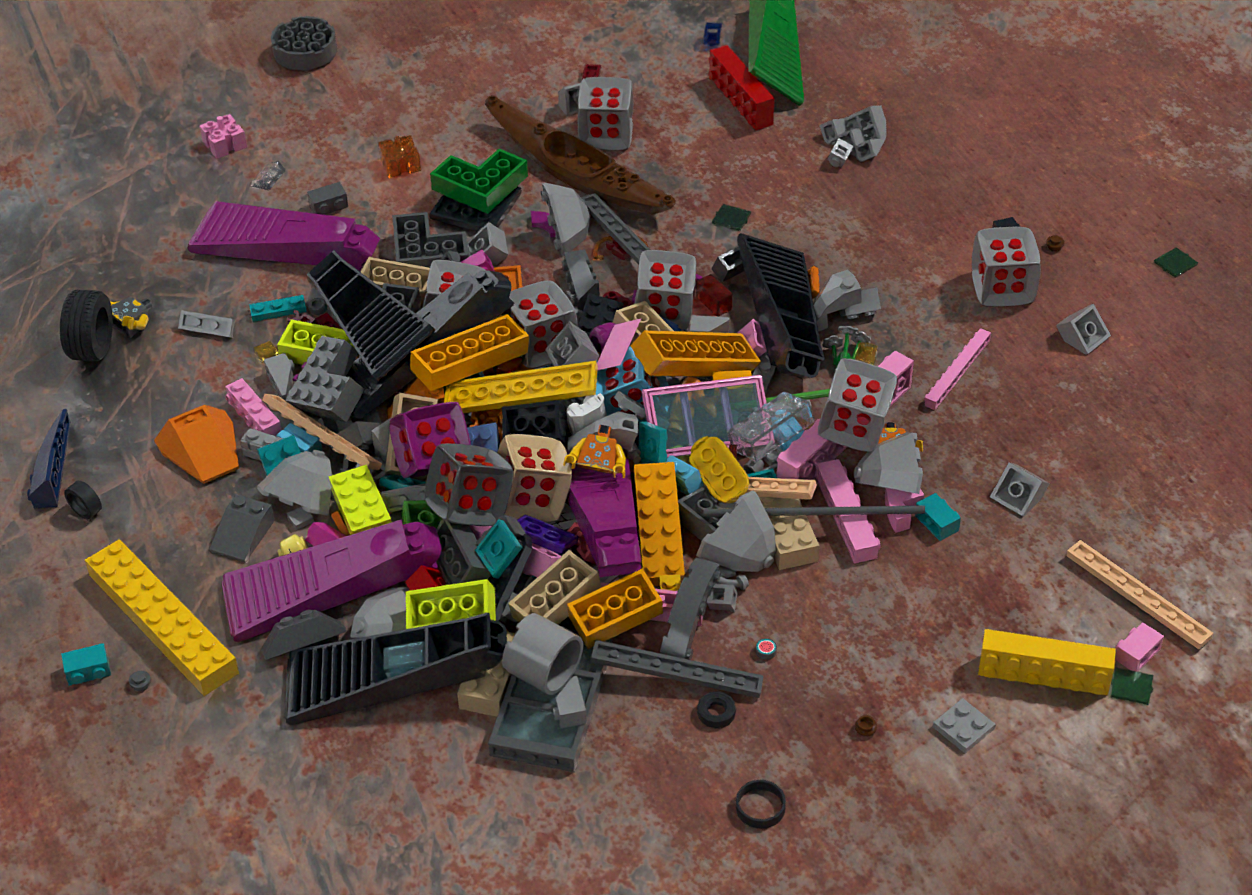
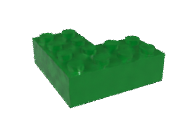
M500 148L479 167L450 155L430 173L431 189L488 214L528 177V166L526 159Z

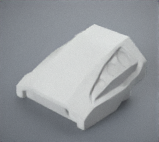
M601 393L586 396L582 405L572 403L568 406L566 410L567 423L571 435H574L594 421L607 416L604 406L605 398Z

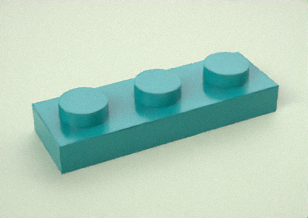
M303 295L249 304L252 322L293 315L294 310H297L299 313L307 312Z

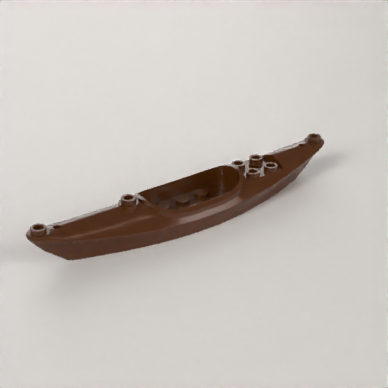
M491 95L485 100V106L507 131L515 143L540 167L567 185L588 195L595 193L601 200L650 215L662 213L674 207L676 200L671 195L643 180L638 174H634L619 165L612 157L585 141L543 123L510 104L501 101L497 96Z

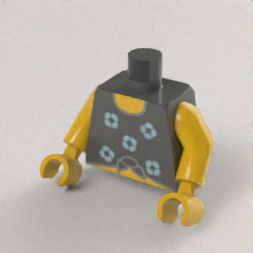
M132 297L118 302L110 301L113 326L129 338L139 330L145 329L150 320L148 310L152 308V304L147 298L141 302Z

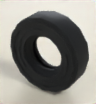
M718 691L709 692L703 695L698 702V718L708 727L723 728L734 720L736 714L735 702L726 693ZM718 704L723 706L725 711L721 715H712L708 708L711 705Z

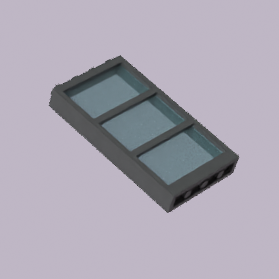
M565 628L570 632L580 636L577 630ZM612 638L604 642L612 643ZM583 642L581 659L572 676H577L586 709L587 724L561 728L559 720L555 721L553 707H556V697L562 689L556 694L548 695L512 675L488 742L489 755L491 757L575 772L608 667L607 665L591 662L594 647L587 649Z

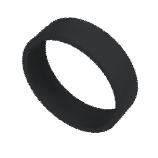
M750 781L744 784L737 793V815L743 823L757 829L773 827L782 820L785 814V794L778 785L771 781ZM762 789L777 795L782 802V808L773 817L756 819L743 812L739 801L746 793Z

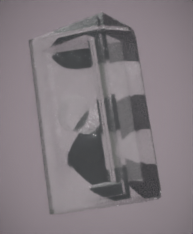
M279 161L266 164L251 182V186L270 190L285 172L284 167Z

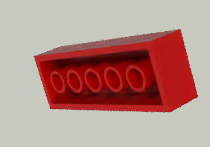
M728 45L710 50V57L708 58L710 65L708 76L710 80H713L717 88L724 93L725 97L732 102V105L738 109L741 116H744L748 124L756 131L772 126L774 123L775 98L749 72L746 65Z

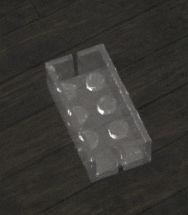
M783 392L769 403L764 404L756 412L751 413L743 421L735 424L727 431V435L734 452L743 456L746 455L747 458L758 462L815 422V418L809 401Z

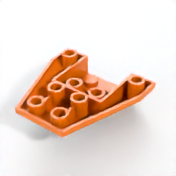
M208 405L192 409L168 419L154 439L156 446L164 457L203 484L239 469L234 426L225 410Z

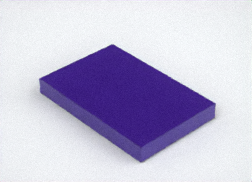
M528 515L518 519L526 535L531 537L533 544L562 555L578 542V535Z

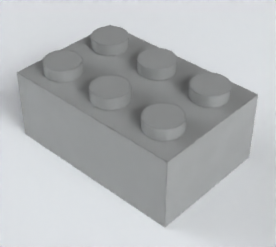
M570 321L545 349L554 367L597 361L599 358V354L587 333Z

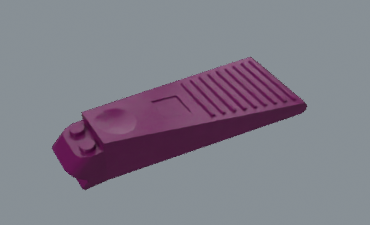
M216 201L209 208L188 243L187 249L189 252L196 254L308 265L319 264L334 250L343 260L361 271L368 257H372L380 237L370 228L356 224L354 218Z
M626 454L625 478L622 477V473H617L616 478H614L613 474L579 468L577 464L571 473V485L567 500L596 563L599 578L631 574L641 569V555L637 536L629 459Z
M398 520L225 573L221 583L230 635L235 642H241L272 630L274 625L285 617L293 618L299 616L305 610L321 612L407 580L421 565L438 569L436 560L441 554V544L436 528L420 522L403 525L402 521Z

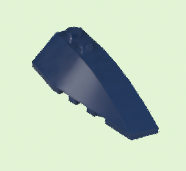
M67 409L61 411L48 431L38 452L33 474L30 475L31 489H28L27 496L28 500L32 502L34 509L58 507L71 424Z

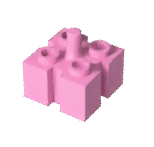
M230 114L218 116L217 122L209 121L199 125L202 141L211 149V153L216 159L229 155V151L234 150L236 152L247 148L245 132L239 124L236 125L235 119Z

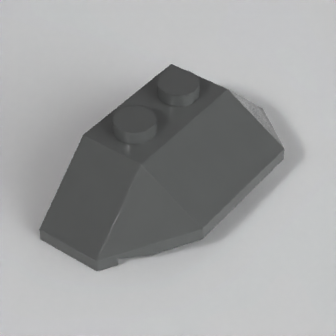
M305 610L299 616L293 618L285 617L276 623L261 648V652L267 660L347 631L340 621L317 610Z

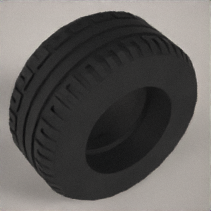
M74 290L65 298L61 311L60 340L65 355L72 360H101L108 352L112 337L113 315L110 300L102 291Z

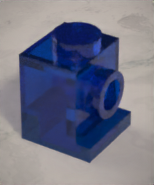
M706 22L704 44L711 47L720 45L722 23ZM709 29H717V33L709 32Z

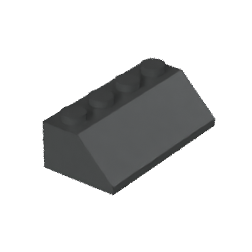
M442 519L436 529L441 544V554L436 562L446 585L488 580L491 573L475 551L478 544L470 526Z

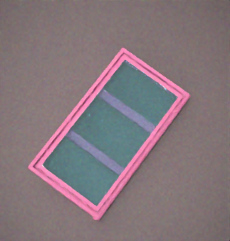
M761 375L642 389L647 422L667 430V458L670 455L675 457L691 455L690 450L693 444L705 436L718 437L725 443L728 449L766 445L769 440L773 441Z

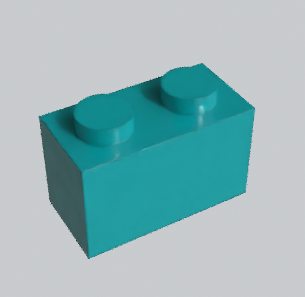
M936 493L916 503V506H925V514H915V517L939 541L959 531L961 517Z
M104 643L61 653L64 673L69 686L111 675Z

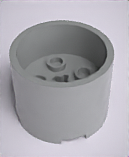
M532 613L522 619L516 626L519 630L514 635L512 642L507 641L503 652L502 666L512 675L548 695H553L559 692L573 676L581 659L583 641L580 636L541 615Z

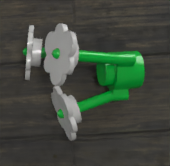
M839 326L838 330L842 331V334L845 335L843 352H840L837 356L836 348L843 345V338L836 335L825 338L822 346L832 349L833 365L837 368L841 359L855 360L860 346H869L871 337L867 336L863 331L858 332V328ZM850 335H852L851 340L856 343L852 357L848 353Z

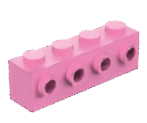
M243 378L225 386L227 402L233 406L237 414L245 420L251 429L274 436L282 431L278 418Z

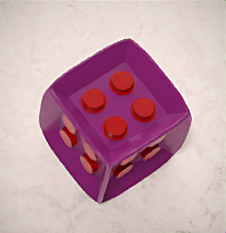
M445 402L416 408L397 414L390 420L391 441L397 465L403 478L428 475L432 456L439 444L471 445L465 418L458 402Z

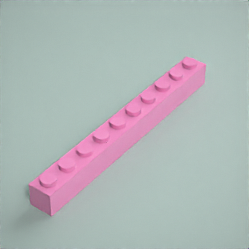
M981 328L978 332H975L968 345L964 346L963 351L953 360L952 365L948 366L941 379L937 380L935 386L930 389L929 394L925 395L924 406L933 410L937 409L989 343L991 332Z

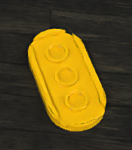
M705 436L693 444L690 450L691 455L689 456L690 465L699 470L702 482L713 497L722 503L730 504L736 502L740 496L747 492L749 486L748 475L722 440L714 436Z

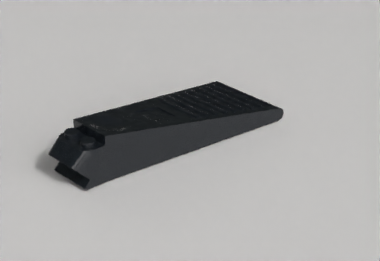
M740 233L737 237V243L770 364L776 366L781 373L798 378L808 379L816 377L819 372L820 362L824 361L825 357L821 348L804 253Z
M334 250L307 273V276L318 288L377 382L435 331L428 322L343 260Z
M480 271L474 277L469 273L464 275L416 313L428 322L435 331L414 350L491 321L514 306V302L509 298L511 282L502 273L494 271ZM411 353L379 382L372 376L361 357L354 361L346 377L353 379L365 390L351 413L352 416L358 419L363 418L417 377L410 370Z
M483 613L459 620L290 651L289 659L287 660L284 719H286V724L296 725L484 677V671L496 667L502 660L507 643L506 627L501 622L491 620L490 613Z

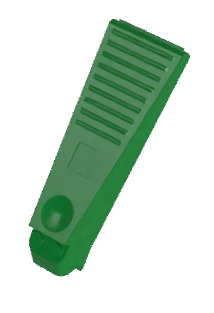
M749 0V72L800 106L804 102L795 0Z

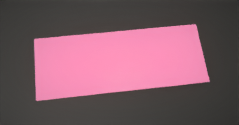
M641 319L614 325L597 362L598 370L621 365Z

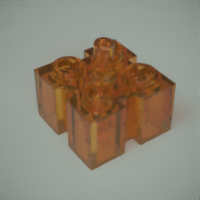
M411 135L394 137V142L391 139L378 142L380 159L383 166H385L388 178L402 176L401 173L403 172L411 174L421 171L420 155Z

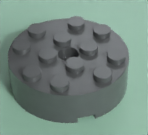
M313 16L291 18L292 21L288 23L282 22L272 31L271 44L273 56L277 63L289 70L310 71L331 62L337 53L335 29L328 24V21Z

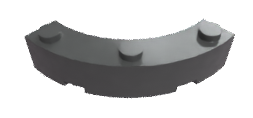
M697 557L691 563L688 569V578H683L667 622L671 624L668 635L663 637L660 654L688 660L692 659L693 649H691L700 615H704L706 610L705 602L714 585L720 581L721 571H719V563Z

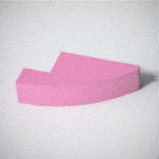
M885 488V506H916L917 502L924 499V493L921 489L919 494ZM887 514L895 533L910 529L911 514Z

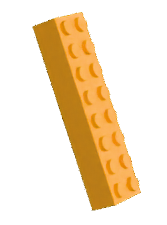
M644 330L631 345L635 356L640 360L645 372L649 376H712L713 371L751 370L752 372L761 363L742 333Z

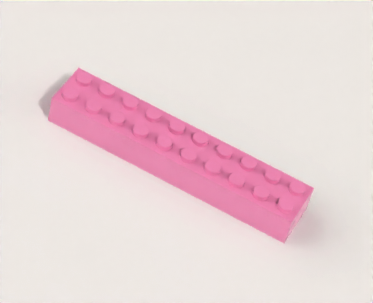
M894 351L890 356H886L878 366L897 375L896 388L890 407L911 388L914 360L897 351ZM817 419L810 429L805 430L799 439L793 441L787 450L778 455L777 478L813 480L816 477L817 463L834 460L847 447L819 436L818 425L820 419Z

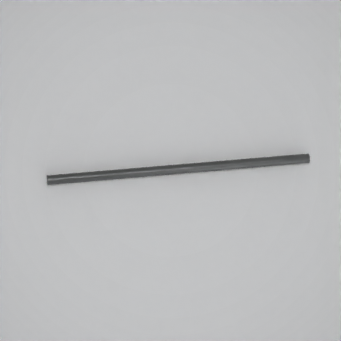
M925 506L764 508L768 516L925 514ZM734 508L703 509V517H723L726 512L730 514Z

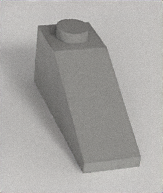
M283 353L264 359L266 374L277 395L286 400L292 388V370H295L292 359H288L286 354Z

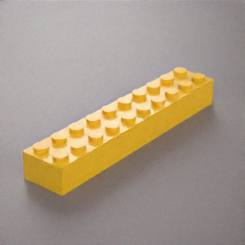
M120 539L85 559L89 576L203 696H206L239 674L237 661L232 653Z

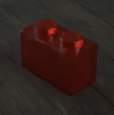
M712 274L696 281V298L712 313L719 317L732 310L733 294Z

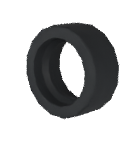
M77 480L64 491V496L69 506L84 519H90L102 509V503L96 492L83 481Z

